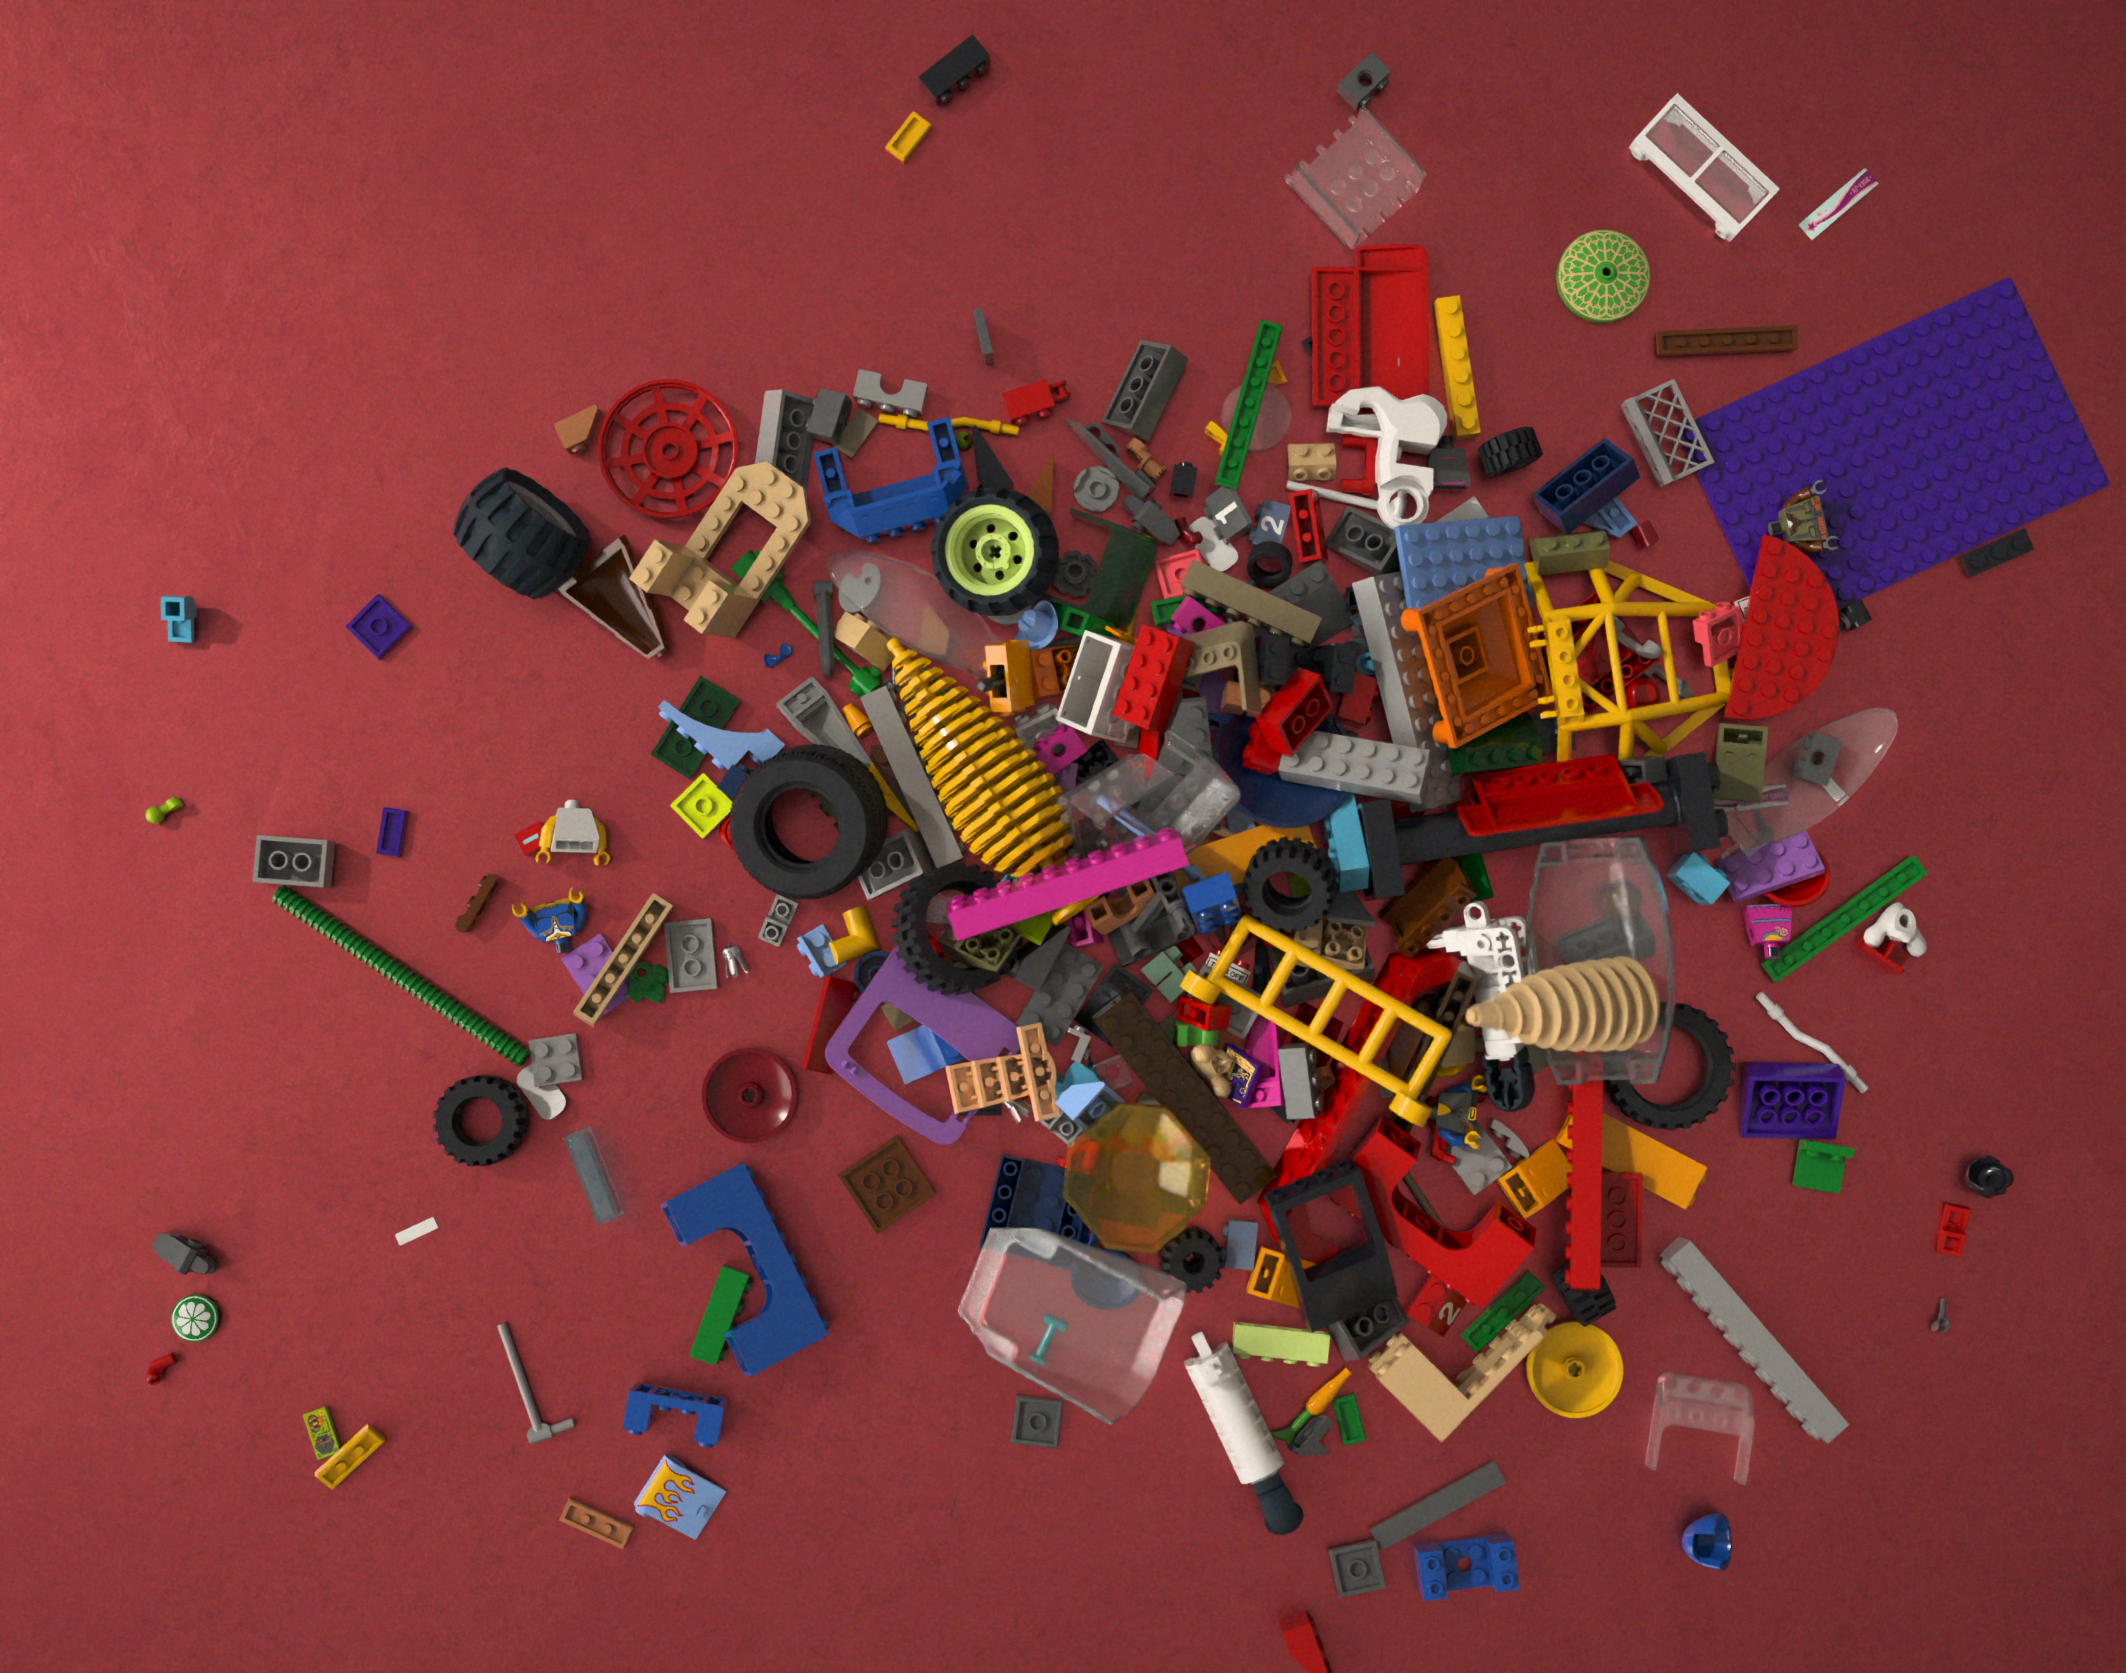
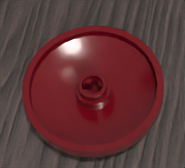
M742 1048L725 1054L709 1069L702 1086V1106L708 1121L721 1135L736 1142L757 1143L775 1136L788 1124L796 1107L797 1087L790 1069L778 1056L763 1049Z

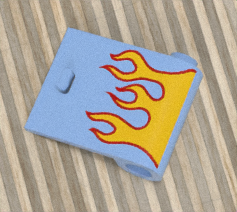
M665 1454L638 1495L634 1505L636 1506V1512L644 1517L649 1515L696 1540L725 1495L726 1490L686 1469L685 1465L676 1457Z

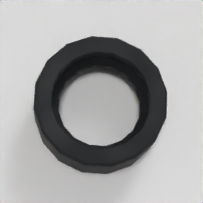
M1274 541L1259 543L1250 552L1247 572L1250 578L1259 585L1265 587L1279 586L1286 582L1291 574L1293 565L1292 554L1289 549ZM1262 557H1273L1282 562L1284 567L1276 572H1268L1261 569L1256 561Z

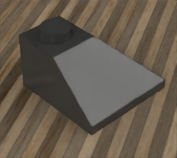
M1337 884L1331 909H1329L1326 916L1327 921L1375 927L1374 919L1353 891L1339 892Z

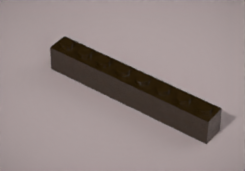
M1462 961L1434 1019L1435 1022L1451 1031L1452 1038L1417 1097L1423 1103L1428 1096L1484 973V970L1465 961ZM1429 1034L1406 1081L1407 1084L1410 1082L1434 1040V1037ZM1394 1111L1392 1112L1389 1120L1410 1134L1414 1123L1406 1120Z

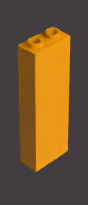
M1260 825L1185 851L1188 863H1194L1201 869L1200 872L1208 878L1228 871L1232 885L1244 882L1243 879L1251 857L1256 854L1259 847L1262 845L1266 847L1268 841L1275 839L1276 842H1279L1280 837H1288V840H1294V837L1301 838V841L1305 843L1308 841L1314 843L1309 825L1293 829ZM1180 868L1172 870L1185 898L1182 887L1197 881L1195 879L1191 880L1184 875L1185 872Z
M1602 1112V1167L1612 1172H1642L1644 1189L1685 1210L1688 1206L1690 1207L1695 1201V1191L1698 1185L1701 1186L1707 1177L1705 1172L1707 1167ZM1568 1115L1555 1142L1572 1149V1139H1567L1568 1125H1572V1115Z

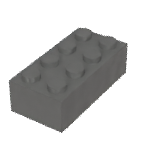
M1064 943L1039 992L1035 990L1016 1024L1021 1027L1041 1022L1045 1041L1057 1048L1104 965Z

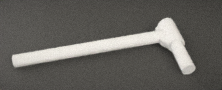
M1290 480L1287 482V490L1297 492L1314 489L1318 491L1319 497L1377 510L1376 500ZM1398 492L1397 497L1390 502L1392 513L1401 519L1404 518L1408 501L1406 500V492Z

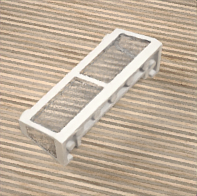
M1678 93L1629 146L1632 155L1636 159L1645 161L1650 159L1716 221L1715 226L1718 236L1722 239H1727L1729 242L1780 190Z

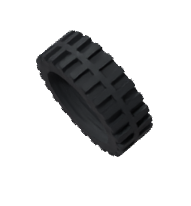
M966 863L948 864L924 873L908 884L910 888L903 890L899 895L903 901L894 906L893 911L897 913V918L891 920V927L896 928V935L891 936L892 943H898L900 951L896 952L897 958H903L907 964L903 967L907 973L913 971L916 975L914 981L918 984L928 983L927 989L934 992L941 989V994L944 995L953 993L960 995L988 987V985L1001 980L1000 975L1007 974L1011 970L1008 963L1016 961L1019 956L1015 949L1022 946L1023 939L1021 938L998 972L974 966L957 969L943 961L929 941L926 929V915L929 904L934 896L945 890H957L967 896H971L978 889L987 888V890L996 888V884L1001 882V880L995 881L992 879L994 873L989 870L980 872L981 867L973 864L966 867Z
M1660 1002V1012L1656 1027L1663 1025L1680 1027L1691 1033L1701 1044L1707 1062L1704 1082L1697 1093L1683 1103L1671 1106L1654 1104L1642 1097L1631 1083L1627 1068L1631 1048L1624 1051L1613 1049L1603 1053V1076L1606 1084L1603 1086L1606 1092H1610L1613 1104L1619 1106L1623 1110L1622 1113L1633 1118L1640 1124L1666 1130L1691 1128L1692 1124L1705 1122L1707 1120L1705 1117L1709 1114H1715L1719 1110L1717 1105L1721 1101L1725 1102L1728 1098V1095L1725 1094L1728 1086L1733 1087L1734 1080L1730 1079L1731 1070L1736 1071V1063H1731L1730 1055L1734 1054L1733 1047H1728L1726 1043L1728 1036L1726 1032L1719 1030L1717 1027L1719 1023L1715 1019L1708 1018L1706 1012L1701 1009L1692 1008L1688 1004Z

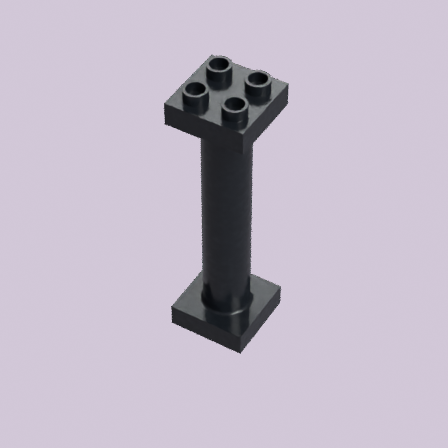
M1706 752L1678 755L1666 759L1668 779L1651 783L1664 803V809L1658 812L1483 836L1468 834L1458 817V810L1393 820L1390 799L1360 803L1357 805L1370 866L1368 888L1363 889L1365 901L1405 895L1401 865L1428 862L1448 857H1461L1474 853L1495 852L1665 826L1670 856L1721 847L1720 838L1728 836V820L1723 808L1715 809L1712 790L1720 789L1721 785L1718 765L1715 761L1707 762Z

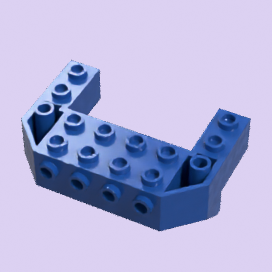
M945 417L927 422L938 466L932 467L934 473L855 494L849 489L841 454L836 447L813 453L824 492L823 500L830 521L863 541L867 540V543L881 540L880 536L887 534L890 537L902 535L905 529L912 528V531L926 528L925 524L934 522L936 525L948 510V507L954 501L965 496L969 490L951 418Z

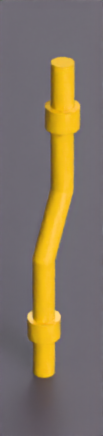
M880 413L879 423L896 425V428L905 430L906 428L929 431L927 421L910 419L907 415L901 414L893 416ZM969 417L951 419L954 428L962 426L973 427L976 425L978 429L989 430L992 434L1006 433L1018 436L1019 426L1003 424L1000 420L992 419V421Z

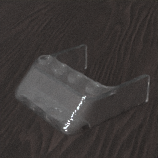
M1167 730L1164 733L1166 747L1195 766L1153 812L1141 813L1112 794L1108 798L1109 811L1140 832L1148 835V837L1157 835V831L1163 828L1170 827L1171 830L1176 829L1181 838L1185 854L1188 855L1193 852L1238 802L1240 790L1214 759Z
M1672 1372L1662 1374L1657 1382L1645 1465L1651 1470H1656L1661 1435L1667 1426L1678 1425L1740 1436L1734 1480L1740 1485H1746L1755 1428L1753 1400L1750 1389L1738 1383Z

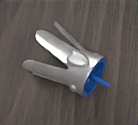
M728 942L729 948L722 951L723 958H725L726 979L728 978V965L733 977L736 978L738 976L736 958L743 970L749 973L741 956L740 946L731 947L730 942Z
M1021 1098L1002 1102L1009 1109L1017 1125L1021 1121L1018 1112L1023 1117L1028 1118V1112H1031V1109H1033L1032 1105Z

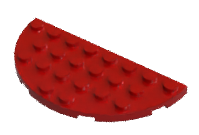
M1766 534L1761 537L1724 714V718L1760 719L1779 714L1797 705L1807 698L1824 679L1832 664L1838 645V609L1835 597L1825 576L1817 565L1798 548Z

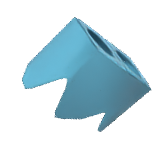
M1090 1055L1087 1068L1075 1061L1066 1071L1065 1076H1061L1056 1071V1086H1054L1056 1097L1059 1099L1060 1095L1071 1085L1100 1082Z

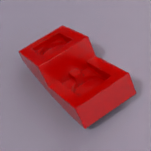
M1945 1202L1936 1251L1938 1253L1961 1257L1967 1238L1965 1230L1971 1213L1969 1207Z

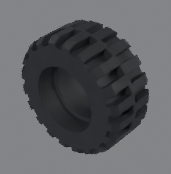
M1280 837L1279 842L1273 839L1267 842L1266 847L1264 845L1259 847L1256 854L1251 857L1243 879L1242 893L1245 895L1244 901L1246 906H1251L1250 912L1254 917L1259 916L1260 922L1264 925L1268 923L1272 925V929L1278 931L1279 928L1285 929V932H1293L1294 929H1298L1300 932L1307 930L1308 925L1310 927L1316 926L1319 920H1323L1327 916L1337 889V872L1333 868L1334 863L1331 858H1325L1326 852L1320 847L1316 849L1314 847L1315 843L1310 841L1305 843L1301 841V838L1294 837V840H1288V837ZM1277 872H1293L1303 877L1310 885L1312 891L1302 897H1287L1272 887L1268 877Z
M478 1075L461 1079L455 1082L453 1086L448 1087L444 1091L445 1095L438 1099L436 1103L438 1109L433 1113V1118H436L433 1132L437 1131L439 1137L436 1140L438 1145L442 1144L444 1146L443 1152L447 1156L452 1155L454 1161L466 1163L467 1166L472 1167L488 1166L510 1157L516 1149H519L522 1144L521 1140L526 1137L528 1131L525 1129L526 1124L529 1123V1116H526L525 1112L528 1107L526 1103L522 1102L521 1097L523 1096L520 1091H515L513 1089L514 1085L510 1082H504L500 1077ZM477 1098H485L492 1101L498 1107L502 1118L499 1134L493 1140L486 1143L472 1141L464 1133L461 1125V1114L465 1105Z

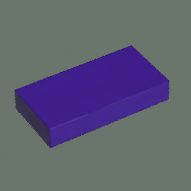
M383 807L377 854L401 857L409 811Z

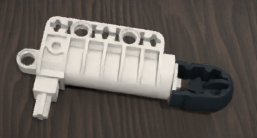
M1473 901L1465 907V925L1450 926L1443 933L1436 934L1426 944L1429 949L1446 947L1447 952L1460 951L1461 956H1467L1469 964L1484 970L1474 993L1477 1005L1487 1000H1493L1496 995L1505 992L1510 985L1519 983L1525 977L1522 962L1528 960V963L1524 965L1526 972H1530L1531 975L1537 973L1527 921L1520 916L1490 919L1488 908L1481 901ZM1475 906L1481 910V918L1477 919L1471 915V907ZM1515 922L1517 926L1522 928L1518 931L1519 938L1523 937V939L1518 940L1516 930L1511 928ZM1519 945L1526 949L1525 957H1521ZM1481 1027L1486 1052L1481 1054L1480 1058L1482 1066L1486 1068L1483 1073L1490 1100L1502 1111L1515 1112L1526 1108L1531 1103L1535 1093L1531 1063L1528 1062L1529 1051L1528 1047H1526L1527 1044L1520 1041L1518 1037H1509L1504 1030L1495 1031L1493 1028ZM1511 1057H1514V1068L1517 1073L1514 1072L1513 1067L1502 1068V1074H1500L1498 1059L1500 1061H1508Z
M1201 1331L1191 1336L1200 1356L1185 1360V1367L1241 1484L1251 1482L1265 1516V1527L1269 1532L1277 1535L1292 1533L1300 1526L1304 1514L1301 1506L1294 1502L1277 1471L1284 1464V1461L1227 1341L1219 1344L1216 1349L1211 1351Z

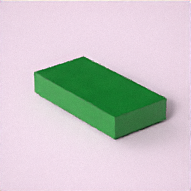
M1355 1393L1335 1397L1332 1403L1343 1446L1367 1441Z

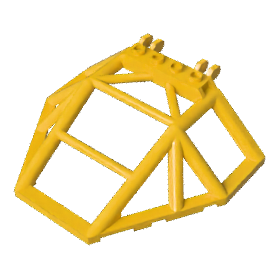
M1609 560L1607 568L1588 570L1601 603L1554 609L1542 576L1537 575L1534 562L1524 563L1527 572L1526 578L1543 625L1528 627V633L1544 632L1545 640L1530 642V648L1546 646L1553 696L1538 698V702L1542 705L1554 702L1556 710L1544 711L1540 713L1541 719L1557 717V762L1572 760V732L1620 725L1618 759L1633 758L1634 733L1650 748L1641 757L1663 756L1727 704L1731 685L1727 659L1713 666L1717 693L1679 700L1667 617H1699L1701 611L1716 609L1715 604ZM1605 573L1624 581L1614 594ZM1640 587L1673 602L1626 601L1635 589ZM1613 616H1657L1670 698L1669 702L1627 709ZM1594 619L1574 645L1570 622ZM1603 622H1605L1617 706L1578 676L1576 658ZM1581 691L1608 712L1584 715ZM1696 711L1663 739L1644 722L1646 720Z

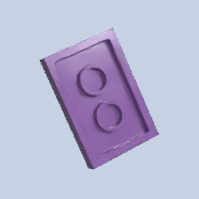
M599 933L561 958V960L585 995L614 951L603 934ZM629 976L602 1016L630 999L627 992V987L631 981Z

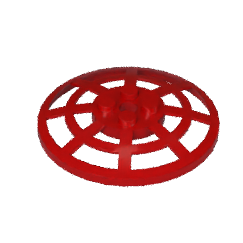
M653 380L631 389L618 399L609 410L599 434V464L610 489L631 509L655 518H683L709 507L723 489L738 463V436L733 420L726 408L706 389L683 380ZM661 389H683L697 394L698 397L693 407L680 403H664ZM652 392L655 405L641 411L632 421L620 414L622 409L633 399L644 393ZM706 401L710 402L722 415L729 432L719 435L715 434L710 422L700 413ZM666 410L681 411L688 415L682 425L671 423L668 421ZM657 413L659 425L653 427L649 432L638 426L645 418ZM696 419L705 427L709 438L696 441L690 432ZM615 421L626 429L621 443V457L607 459V439ZM632 434L643 440L640 454L629 455L628 453ZM731 441V464L724 479L713 472L718 462V445ZM668 445L676 447V453L672 457L664 455V449ZM712 447L711 461L707 469L697 463L698 450ZM645 463L651 471V474L644 483L635 475L631 465ZM624 466L629 479L639 488L632 499L628 498L617 486L609 468ZM691 470L702 477L693 486L685 490L683 489L681 477L687 475ZM659 478L672 480L674 492H661L652 488ZM708 481L719 487L705 502L687 510L686 496L697 492ZM647 495L660 499H676L678 512H657L640 506V504Z

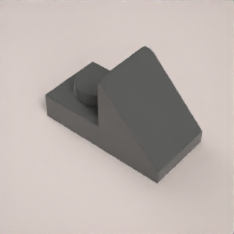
M1322 1413L1313 1416L1287 1448L1299 1456L1329 1454L1330 1452L1319 1440L1328 1434L1334 1422Z

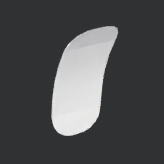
M1201 517L1188 528L1194 533L1199 531L1203 536L1202 543L1196 544L1195 548L1199 549L1200 554L1210 567L1220 572L1225 571L1236 563L1238 553L1231 543L1225 545L1223 540H1218L1213 530L1216 527L1213 520Z
M532 1064L525 1067L518 1074V1086L543 1119L550 1120L564 1109L566 1100L556 1084L535 1087Z

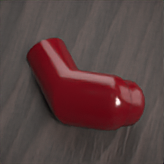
M1185 517L1174 520L1180 532L1178 537L1182 542L1189 546H1196V544L1202 543V534L1199 531L1194 533L1189 530Z

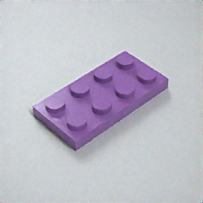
M1806 830L1716 861L1717 868L1727 875L1726 880L1730 882L1727 890L1734 904L1825 873V867Z

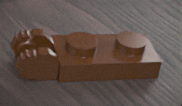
M491 873L488 876H483L478 884L480 889L477 895L472 896L466 905L467 912L457 918L455 928L458 932H468L474 927L501 882V877Z

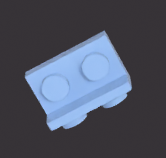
M824 924L797 938L799 944L796 946L803 957L807 955L810 959L811 964L808 966L815 977L819 975L821 979H824L826 976L847 965L846 962L836 965L829 946V942H832L833 939Z

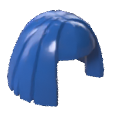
M1723 1513L1709 1514L1697 1519L1686 1528L1682 1536V1547L1692 1560L1708 1568L1724 1571L1729 1567L1728 1564L1731 1561L1729 1553H1732V1541L1730 1539L1732 1536H1730L1731 1528L1727 1516Z

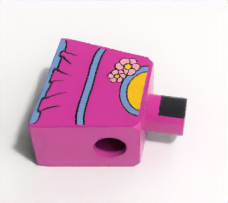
M1779 904L1746 906L1741 912L1751 946H1764L1765 959L1779 958L1778 946L1787 944L1791 938L1792 907Z

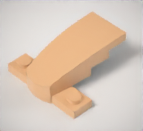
M1041 1022L1016 1027L1021 1049L1020 1055L1002 1056L945 1066L955 1113L983 1108L1030 1095L1035 1121L1060 1116L1059 1106L1055 1104L1057 1101L1054 1087L1056 1086L1057 1078L1056 1067L1051 1055L1047 1052Z

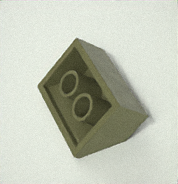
M1594 530L1569 533L1568 535L1558 534L1528 538L1537 575L1608 567L1610 545L1605 531Z

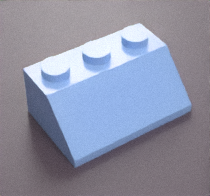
M1104 1082L1071 1085L1060 1095V1098L1055 1103L1074 1122L1100 1143L1110 1135L1133 1109Z

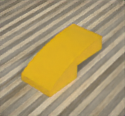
M1210 421L1204 433L1222 445L1218 452L1222 456L1228 435L1217 424Z

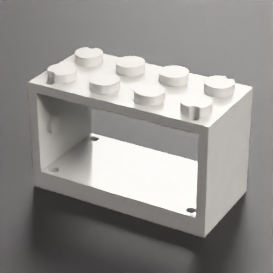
M1085 630L1056 720L1089 735L1125 743L1131 723L1113 716L1112 713L1135 646L1116 638Z

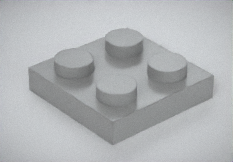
M577 1033L529 1040L535 1087L583 1080Z

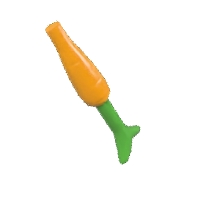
M1345 1367L1336 1377L1327 1382L1306 1402V1409L1289 1427L1271 1432V1436L1278 1440L1286 1441L1289 1446L1294 1440L1295 1434L1312 1416L1320 1415L1327 1408L1345 1381L1352 1375V1372Z

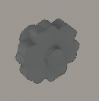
M1078 550L1067 551L1064 553L1063 559H1058V568L1054 575L1056 578L1053 581V585L1060 594L1069 593V596L1073 599L1085 597L1087 590H1093L1099 579V575L1095 572L1097 563L1089 554L1082 556Z

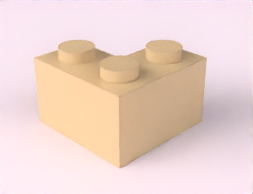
M845 612L832 630L833 637L882 671L886 670L895 657L886 646L887 642L893 637L884 631L882 634L879 633V626L870 620L867 621L858 613L853 616Z

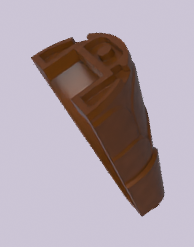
M624 534L575 571L570 579L558 590L563 596L590 614V617L615 633L618 639L647 659H650L655 654L660 657L670 650L667 645L671 642L658 605L654 603L652 594L647 593L629 579L638 566L639 561L632 545Z

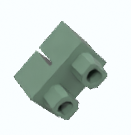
M1176 946L1171 947L1165 952L1162 951L1140 969L1154 986L1171 972L1156 987L1170 1003L1184 991L1180 984L1188 970L1192 969L1198 972L1190 962L1181 970L1176 967L1174 963L1183 955Z

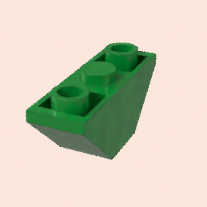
M1050 602L1057 613V630L1080 638L1083 637L1085 630L1112 637L1113 633L1106 630L1105 627L1107 625L1115 628V624L1078 609Z

